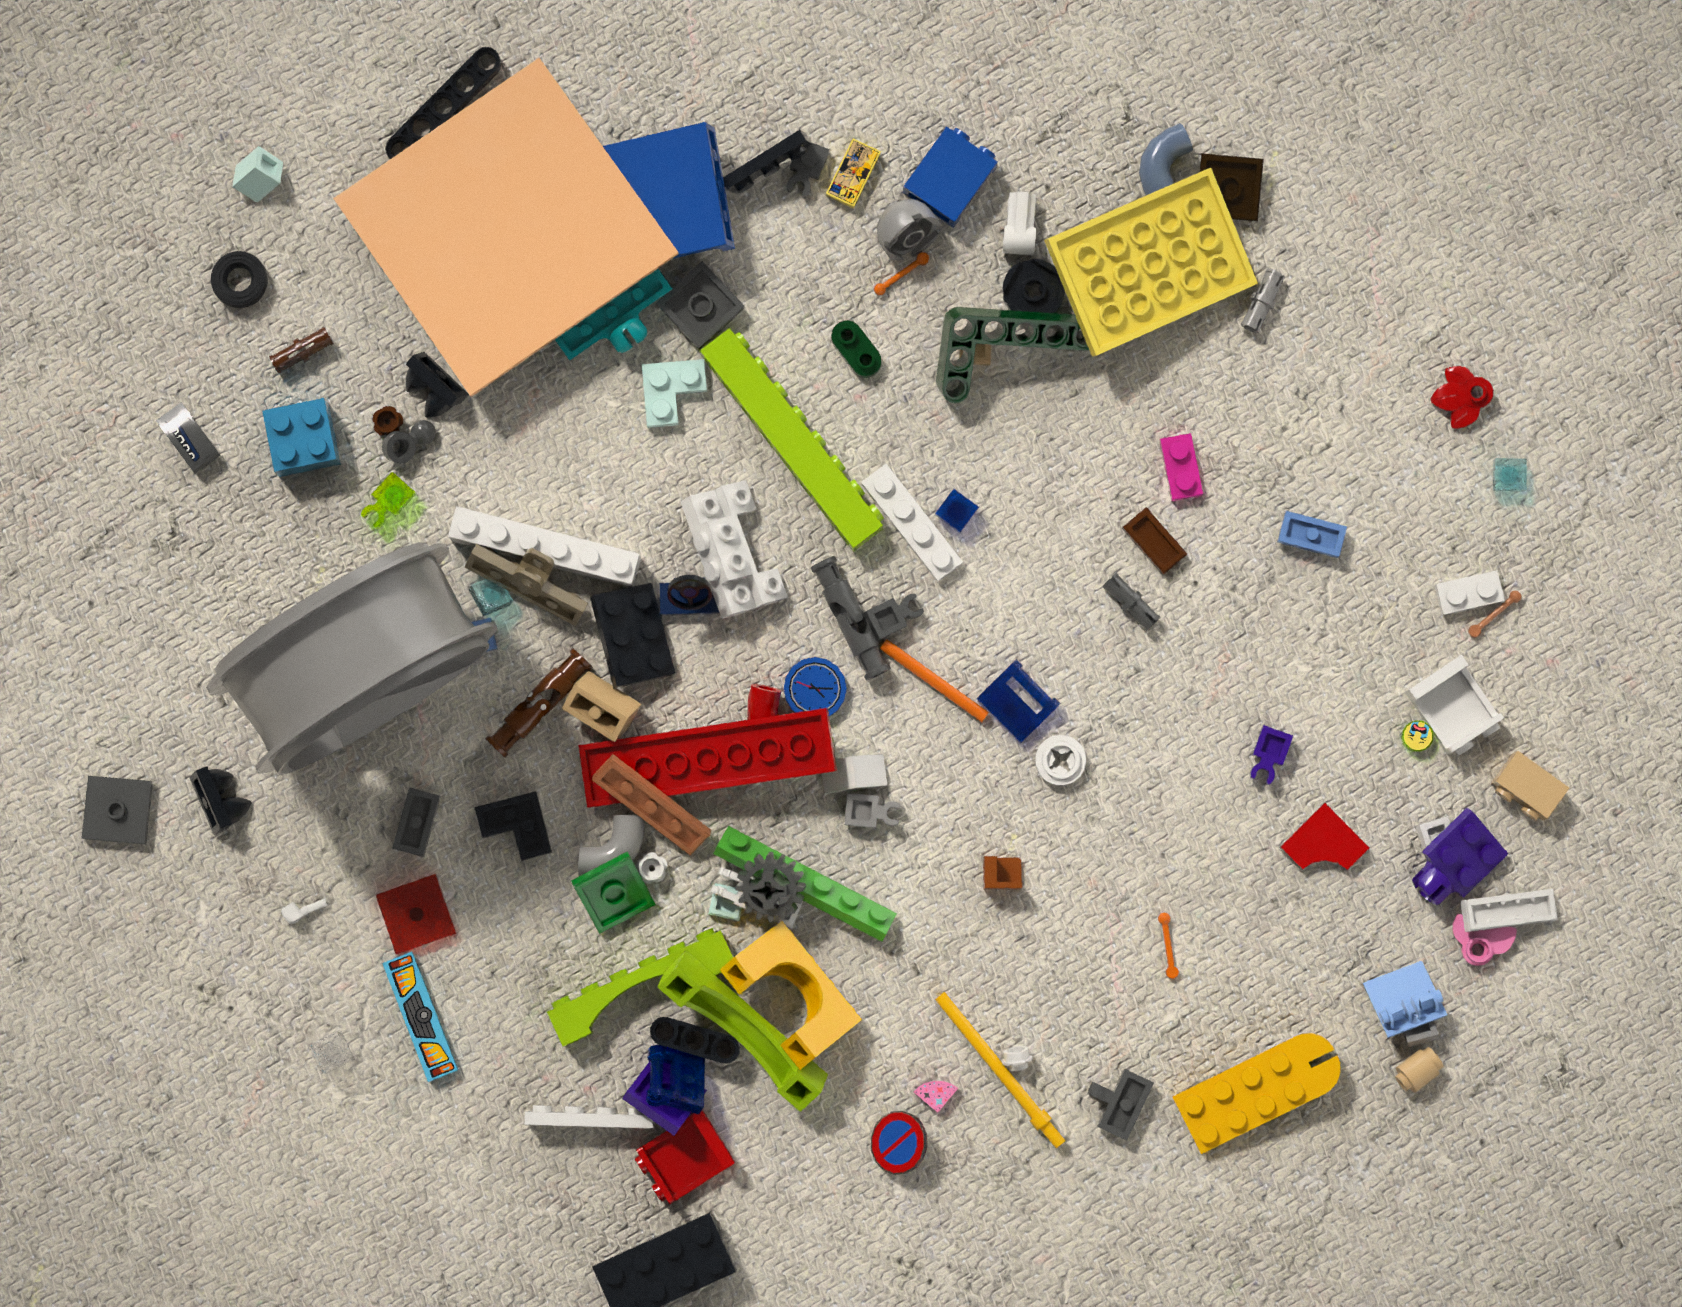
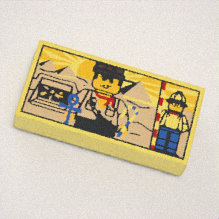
M853 138L826 192V196L854 209L881 155V151Z

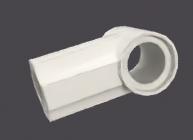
M1022 191L1009 193L1007 226L1005 225L1002 253L1034 256L1036 194Z

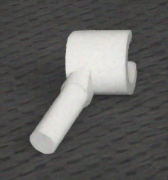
M322 899L299 909L295 902H292L281 910V914L288 923L294 924L305 915H308V913L326 907L327 903L325 899Z

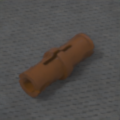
M322 327L301 340L296 338L293 340L294 344L269 356L278 374H280L283 370L302 360L304 363L309 361L311 355L334 343L325 327ZM314 342L313 346L303 350L302 352L294 355L291 358L288 357L294 352Z

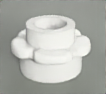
M650 852L644 854L643 859L638 860L636 868L645 883L651 884L654 881L658 883L666 876L667 862L662 856L659 857L656 853ZM653 865L655 870L650 871L649 866Z
M1015 1046L1003 1051L1004 1061H1002V1064L1009 1066L1010 1071L1028 1068V1062L1033 1060V1056L1029 1055L1027 1046Z

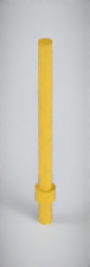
M943 992L935 999L936 1002L1031 1117L1029 1121L1037 1131L1040 1129L1053 1146L1058 1148L1066 1140L1050 1122L1052 1118L1045 1109L1040 1110L954 1002Z

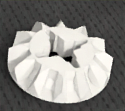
M1055 735L1046 739L1039 746L1035 765L1040 776L1054 785L1065 786L1076 781L1082 775L1086 766V755L1081 744L1074 738L1066 735ZM1052 749L1059 755L1067 754L1069 751L1072 752L1066 760L1069 772L1062 766L1054 767L1052 770L1049 768L1055 761Z

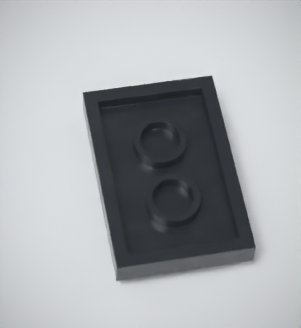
M652 583L595 594L590 597L613 689L675 674Z

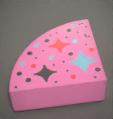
M930 1081L919 1086L914 1093L938 1113L958 1088L948 1082Z

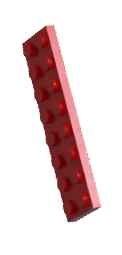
M828 708L618 739L616 742L609 740L578 745L587 808L621 803L592 781L593 775L612 754L667 796L837 771Z

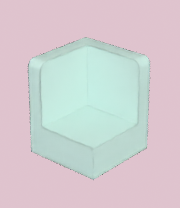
M258 146L236 165L232 187L253 201L259 202L280 184L283 161Z

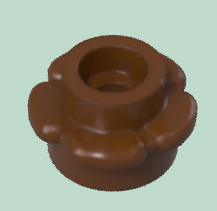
M385 406L374 413L372 421L375 424L373 428L377 434L383 436L393 431H400L399 428L403 425V417L401 413L396 412V408ZM390 419V424H385V420Z

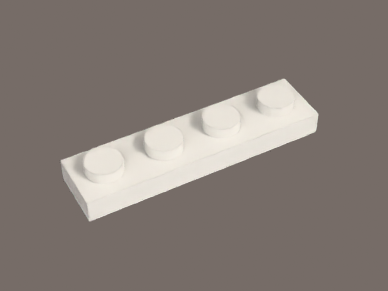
M884 464L861 482L862 486L937 582L963 564L960 557L887 464Z
M533 1105V1112H525V1125L654 1128V1121L636 1108H629L628 1114H616V1108L597 1107L596 1113H584V1107L565 1106V1112H552V1106Z

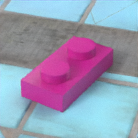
M1191 433L1160 439L1159 442L1171 502L1202 496L1203 490Z

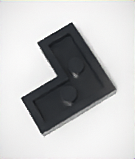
M536 791L475 807L483 839L514 831L521 861L553 853Z

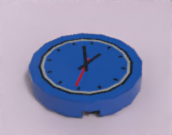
M818 657L803 659L795 664L786 675L784 683L785 699L794 713L828 708L829 717L839 710L845 700L847 690L844 675L838 666L827 659Z

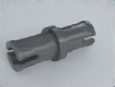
M1117 572L1102 586L1122 605L1121 609L1124 612L1128 611L1146 631L1161 618L1141 599L1142 594L1139 591L1135 592Z

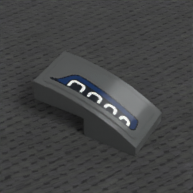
M182 402L156 420L195 474L221 456Z

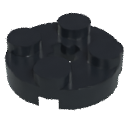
M1031 259L1015 264L1006 274L1002 287L1003 302L1008 310L1056 313L1061 307L1065 295L1064 287L1055 266L1042 259ZM1034 283H1038L1040 285L1039 291L1042 295L1040 297H1028V291L1025 289L1026 285L1033 286Z

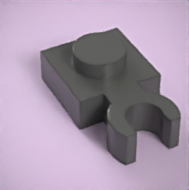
M814 143L806 147L807 152L804 155L792 160L790 164V170L797 172V174L789 179L787 192L791 193L793 186L800 183L805 187L802 193V197L805 199L811 191L810 177L816 180L820 179L830 149Z
M916 594L907 595L902 599L899 606L895 599L892 598L864 612L877 641L907 627L904 620L905 617L915 619L924 613L923 608L914 612L908 607L909 601L917 597Z

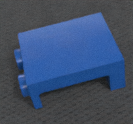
M946 126L903 186V193L911 199L925 203L939 219L954 228L961 219V214L989 175L996 170L998 161L994 159L996 157L995 154L986 147L980 146L977 148L970 143V137L958 128L952 130Z

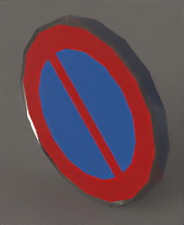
M892 1111L881 1117L874 1126L871 1136V1152L875 1162L884 1171L893 1175L908 1174L915 1170L923 1161L928 1147L927 1133L923 1123L915 1115L906 1111Z

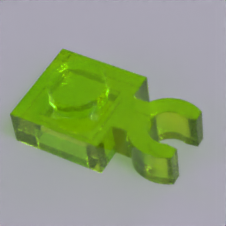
M391 472L371 494L377 502L374 505L366 506L362 510L361 516L365 519L372 512L378 513V520L373 524V527L379 529L384 525L385 515L389 511L396 517L417 493L395 473Z

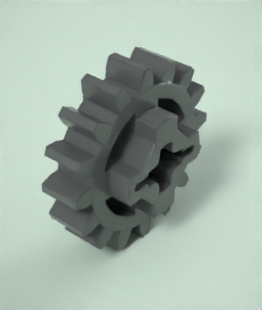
M769 852L765 860L760 854H757L754 858V863L748 860L744 865L746 871H740L737 876L738 879L743 881L735 887L736 891L743 892L738 901L739 903L747 902L749 904L745 911L747 914L753 910L757 911V920H760L763 915H767L768 921L773 922L776 915H778L783 921L788 916L787 910L794 914L798 909L796 903L801 904L804 900V896L798 893L806 888L805 883L798 882L804 873L803 871L794 872L793 868L796 862L792 861L786 864L785 854H782L778 860L774 859L773 852ZM763 869L762 877L752 879L755 872ZM767 882H771L772 888H777L775 892H771L770 887L765 886ZM790 895V898L785 903L778 905L780 897Z

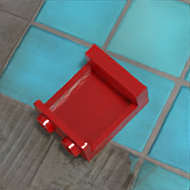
M702 1108L686 1119L675 1136L665 1131L638 1148L636 1151L639 1156L635 1158L643 1174L645 1175L650 1172L656 1183L652 1185V1188L659 1200L663 1202L667 1199L669 1204H672L736 1163Z

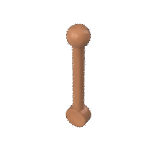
M1517 590L1512 591L1509 598L1478 625L1469 627V635L1471 637H1478L1481 634V629L1513 602L1518 603L1521 600V593Z

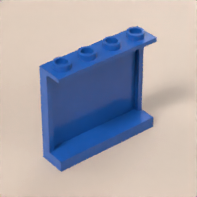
M702 122L603 146L679 254L674 258L713 249H720L722 251L735 249L715 127L707 122Z

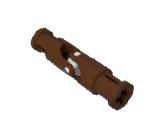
M574 648L570 650L571 655L558 668L554 667L527 695L526 699L504 718L505 723L492 736L485 738L504 758L508 756V751L520 738L525 739L537 726L541 718L547 715L572 690L573 683L586 670L590 671L593 668ZM552 689L553 692L550 700L544 699L541 693Z

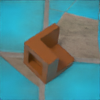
M983 857V890L1023 888L1021 858Z

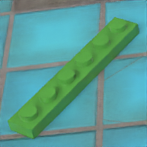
M730 826L727 827L713 853L745 870L744 865L748 860L754 863V858L757 854H760L764 860L769 852H773L774 859L777 860L782 855V853ZM785 856L786 864L795 861L792 858ZM795 861L794 872L803 871L804 873L802 878L798 880V882L806 884L805 890L798 892L804 896L803 901L883 942L897 913ZM763 869L758 870L753 875L762 877Z

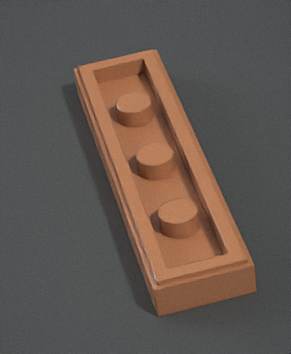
M614 754L592 777V781L689 855L711 834L710 828Z

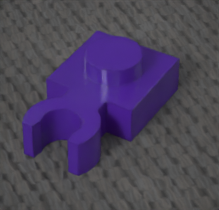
M1265 725L1262 726L1252 756L1260 758V761L1252 767L1250 771L1251 779H1255L1257 771L1262 769L1268 774L1265 784L1270 785L1275 778L1273 764L1283 766L1293 735Z

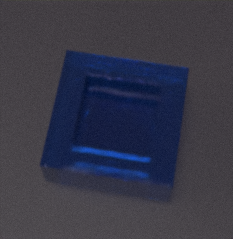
M953 489L937 510L935 516L958 533H961L979 507Z

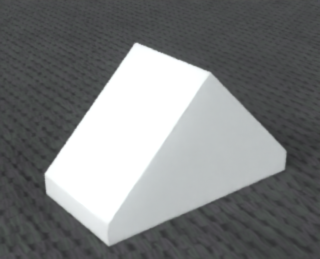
M883 754L850 756L836 759L837 771L822 773L825 794L887 786Z

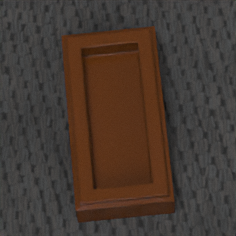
M1147 507L1122 527L1124 532L1162 575L1166 574L1187 555L1186 551Z

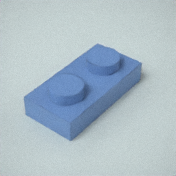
M1285 511L1277 543L1339 558L1347 526Z

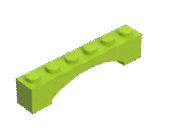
M713 928L697 934L696 938L698 941L688 946L683 941L668 948L669 955L657 960L656 956L653 955L638 962L640 968L628 973L625 968L610 975L611 982L599 987L598 982H595L580 989L582 995L573 1000H570L569 996H565L552 1002L553 1009L547 1011V1014L562 1046L566 1047L593 1034L592 1025L611 1002L632 987L652 978L662 976L665 970L685 950L715 976L721 974L720 969L733 958L722 931L720 930L715 933Z
M687 950L665 970L657 987L679 1007L686 1006L701 1013L740 1042L769 1074L778 1088L777 1092L801 1112L822 1092L828 1074L814 1061H811L799 1070L780 1046L787 1038Z

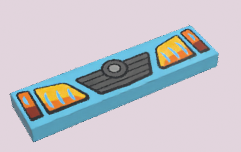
M409 952L382 963L427 1081L431 1082L458 1071L459 1069L414 953Z

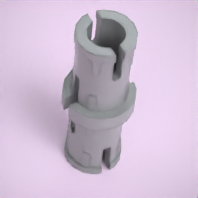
M1269 268L1266 270L1257 292H1254L1250 298L1252 302L1241 322V326L1254 333L1260 332L1266 315L1276 304L1274 299L1285 279V276L1280 272Z

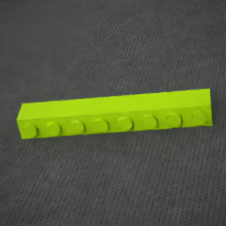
M730 328L700 350L701 357L854 552L883 530V524L881 523L884 519L883 515L874 504L870 506L866 504L862 499L865 493L854 479L850 482L842 473L846 468L835 454L832 457L827 454L823 448L827 444L816 430L811 433L804 422L807 421V418L797 405L792 408L785 400L788 394L778 381L775 383L771 382L766 375L769 369L761 358L757 356L754 359L747 351L750 345L740 332L734 334Z

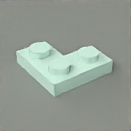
M704 359L642 364L647 428L679 425L676 394L707 392Z

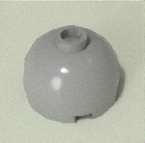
M914 199L894 201L887 205L878 221L877 238L889 258L900 261L904 260L901 255L911 251V255L914 257L928 248L937 238L939 233L936 227L937 225L941 227V223L932 210L921 201Z

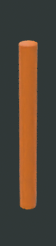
M888 639L880 647V650L980 722H983L989 712Z

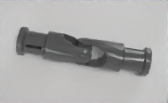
M832 556L811 567V570L817 574L824 588L822 593L837 619L853 656L858 657L866 673L864 677L868 681L887 672L891 667L889 664H885L877 648L879 643L858 604V600L848 580L843 579L836 565V557ZM857 623L859 633L851 626Z

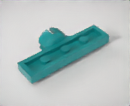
M658 268L563 333L555 341L569 361L603 338L608 339L616 351L620 353L627 352L633 348V345L623 331L627 329L637 344L643 341L648 331L640 320L639 313L673 288Z

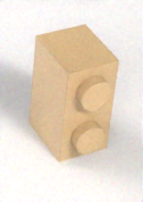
M588 671L574 684L562 709L616 742L629 729L641 703L619 689H613L611 684Z
M1519 751L1511 754L1491 782L1497 788L1495 790L1497 795L1508 802H1511L1513 799L1523 806L1521 812L1534 821H1537L1538 818L1541 820L1548 819L1569 790L1568 786Z

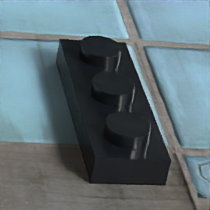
M802 130L796 131L724 176V186L732 193L735 191L742 193L754 185L753 180L759 176H770L781 168L779 164L788 158L792 161L807 152L806 147L812 144L810 139Z

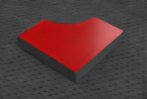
M1324 803L1279 848L1301 870L1312 863L1321 861L1336 863L1343 869L1348 870L1370 847Z

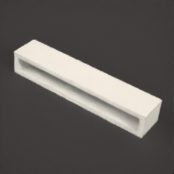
M456 506L448 534L452 542L475 547L478 544L482 547L491 548L498 554L521 560L528 549L534 548L554 560L553 568L625 587L634 586L641 562L639 553Z

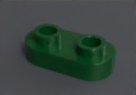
M845 320L836 324L831 334L832 344L851 370L862 378H870L876 375L881 368V355L863 330L853 321ZM844 331H850L853 334V338L845 341L841 338V334ZM862 356H869L872 359L871 364L867 366L860 363Z

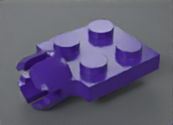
M1466 808L1422 851L1427 862L1413 877L1412 883L1415 888L1419 886V893L1436 906L1440 905L1453 892H1457L1458 895L1464 898L1508 855V852L1474 812Z

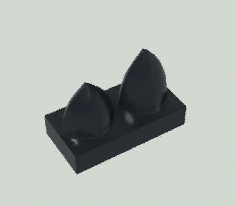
M421 352L412 355L407 361L406 365L409 369L405 380L406 391L418 392L426 389L428 386L431 388L425 402L426 418L440 416L453 406L461 404L469 395L427 353Z
M208 766L196 770L189 778L211 830L216 835L226 831L232 824L239 821L247 813L252 802L240 797L221 798L220 795L229 788L234 775L221 769L209 770Z

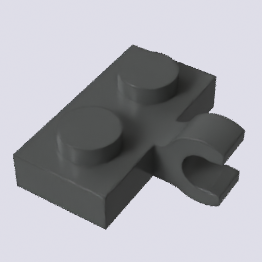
M1123 1069L1114 1091L1092 1082L1087 1094L1107 1103L1097 1127L1124 1140H1128L1154 1082L1127 1069Z

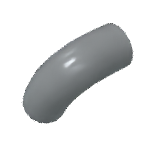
M635 815L613 816V832L607 844L600 847H580L578 876L627 851L631 859L634 860L641 848L645 821Z

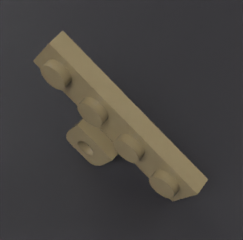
M476 544L465 565L466 569L574 626L578 624L588 605L577 594L567 592L555 586L548 579L555 564L554 560L534 548H530L525 552L519 564L506 560L491 548Z

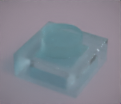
M1495 458L1493 460V491L1525 492L1527 490V459Z
M488 579L471 584L469 592L483 616L509 607L513 601L507 589Z

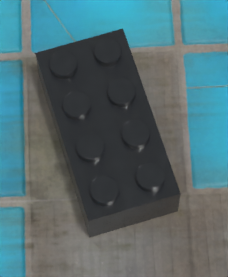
M711 1211L592 1266L610 1307H661L737 1271Z

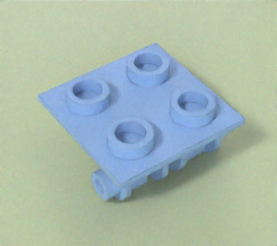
M1422 961L1363 983L1388 1038L1447 1016L1442 1004L1443 997L1441 992L1435 990Z

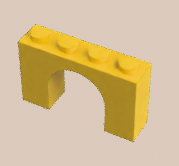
M780 921L720 969L721 973L739 995L761 978L771 975L789 980L800 990L807 1005L806 1021L799 1030L780 1045L799 1070L862 1020L852 1005L847 1002L834 983L826 976L814 958L805 950L783 921Z

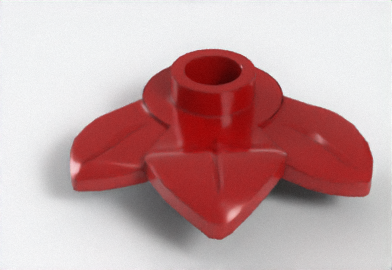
M1453 366L1446 368L1445 376L1448 383L1440 386L1433 393L1431 402L1440 409L1452 411L1451 427L1453 429L1464 428L1473 424L1479 417L1480 409L1492 401L1494 395L1493 386L1487 379L1475 377L1466 367ZM1475 387L1483 389V394L1479 398L1472 396V390Z

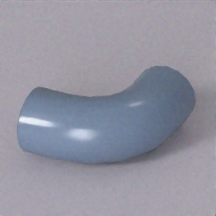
M1181 123L1164 130L1153 138L1143 152L1139 176L1145 195L1173 184L1174 182L1170 174L1172 163L1177 158L1193 151L1189 135Z

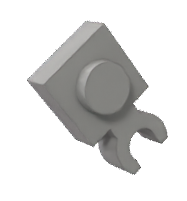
M847 793L844 825L876 828L877 819L883 820L889 826L899 825V820L890 819L887 816V811L890 808H900V803L890 801L881 806L878 805L879 796Z

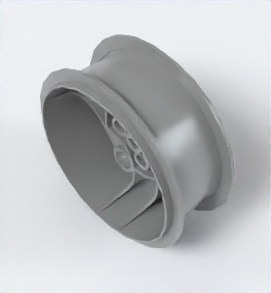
M418 542L390 552L355 569L272 619L233 648L214 669L216 675L211 679L206 688L210 695H221L229 692L262 738L268 753L255 766L259 774L269 773L276 770L278 775L288 774L340 750L416 705L468 669L489 649L488 640L496 633L497 625L495 622H487L474 626L465 615L439 565L449 554L447 544L437 543L428 546L427 543Z

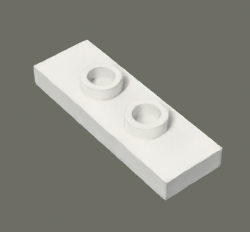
M1553 889L1461 900L1465 932L1558 920Z

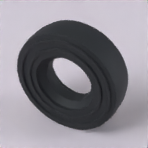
M234 251L225 254L215 263L211 272V286L215 295L224 304L234 308H245L258 302L263 297L268 284V275L264 265L256 256L248 252ZM236 268H244L251 275V283L243 291H234L227 283L229 273Z

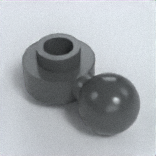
M420 420L412 426L410 434L393 431L384 438L382 452L389 461L400 464L406 463L414 456L416 444L427 445L434 440L436 429L431 422ZM398 441L400 448L397 452H394L393 445Z

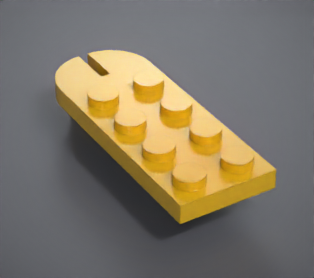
M1302 1033L1172 1096L1200 1153L1203 1154L1329 1092L1336 1085L1340 1076L1341 1065L1338 1054L1312 1068L1309 1062L1335 1050L1333 1045L1321 1035Z

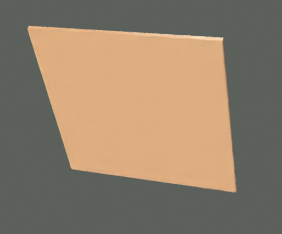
M540 58L333 198L471 397L679 254Z

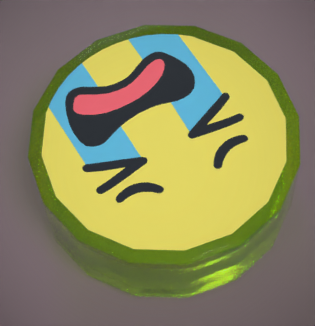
M1415 720L1404 726L1401 732V741L1405 748L1411 752H1421L1431 746L1434 734L1432 728L1426 722Z

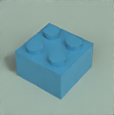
M325 398L262 411L274 472L279 477L341 465L330 407Z

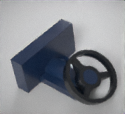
M682 575L674 578L670 583H659L661 616L720 614L712 593V587L705 577Z

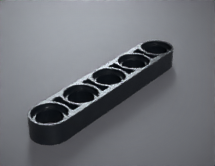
M491 47L478 49L399 128L386 143L385 150L389 160L394 157L391 150L396 143L403 142L409 147L424 137L418 136L413 132L416 122L421 120L429 122L431 126L430 133L459 113L498 74L501 69V59L496 50ZM483 55H492L496 59L492 69L483 70L478 66V61ZM467 76L473 79L474 86L470 91L461 92L457 89V81L461 77ZM442 98L449 99L452 102V109L447 114H439L435 110L436 102Z

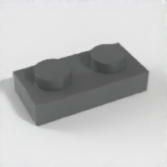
M409 787L392 849L421 857L425 856L441 798L440 795Z

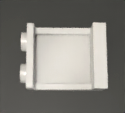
M1462 655L1405 692L1447 755L1454 751L1461 755L1474 746L1471 741L1480 734L1486 738L1501 727L1498 725V722L1504 718L1501 713L1498 714L1478 686L1466 668L1468 663Z

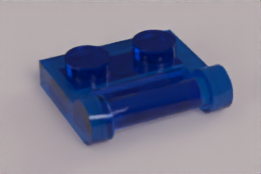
M1016 659L976 700L1021 744L1061 703L1055 697L1052 699L1022 669L1023 665ZM1012 677L1043 707L1038 714L1006 684Z
M662 1045L650 1046L647 1055L650 1062V1088L646 1092V1102L655 1107L666 1105L700 1114L704 1108L705 1058ZM663 1063L671 1064L670 1090L662 1088Z

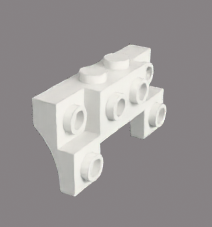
M746 480L723 485L712 491L690 495L680 501L693 536L694 546L698 550L704 567L705 577L712 587V593L722 619L737 616L788 598L778 568L758 573L738 519V516L756 510Z

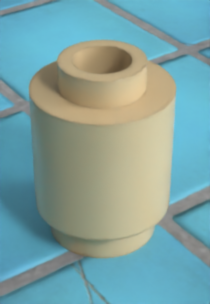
M1430 1047L1424 1050L1419 1049L1396 1067L1398 1074L1395 1076V1079L1403 1090L1407 1092L1410 1089L1416 1093L1440 1074L1439 1070L1444 1065Z

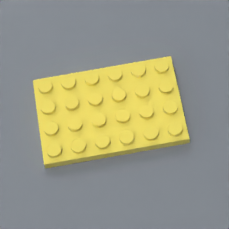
M1211 168L1044 240L1092 357L1258 284Z

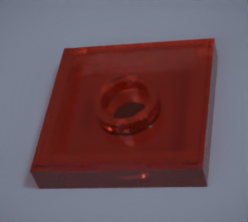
M437 874L376 894L396 955L457 934Z

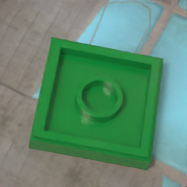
M628 851L571 880L599 934L656 905Z

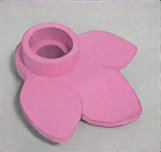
M1462 914L1456 915L1452 927L1454 937L1462 945L1463 958L1474 966L1485 965L1492 959L1493 955L1507 952L1511 948L1517 929L1514 927L1465 932ZM1479 944L1482 947L1483 952L1480 956H1475L1472 953L1473 945Z

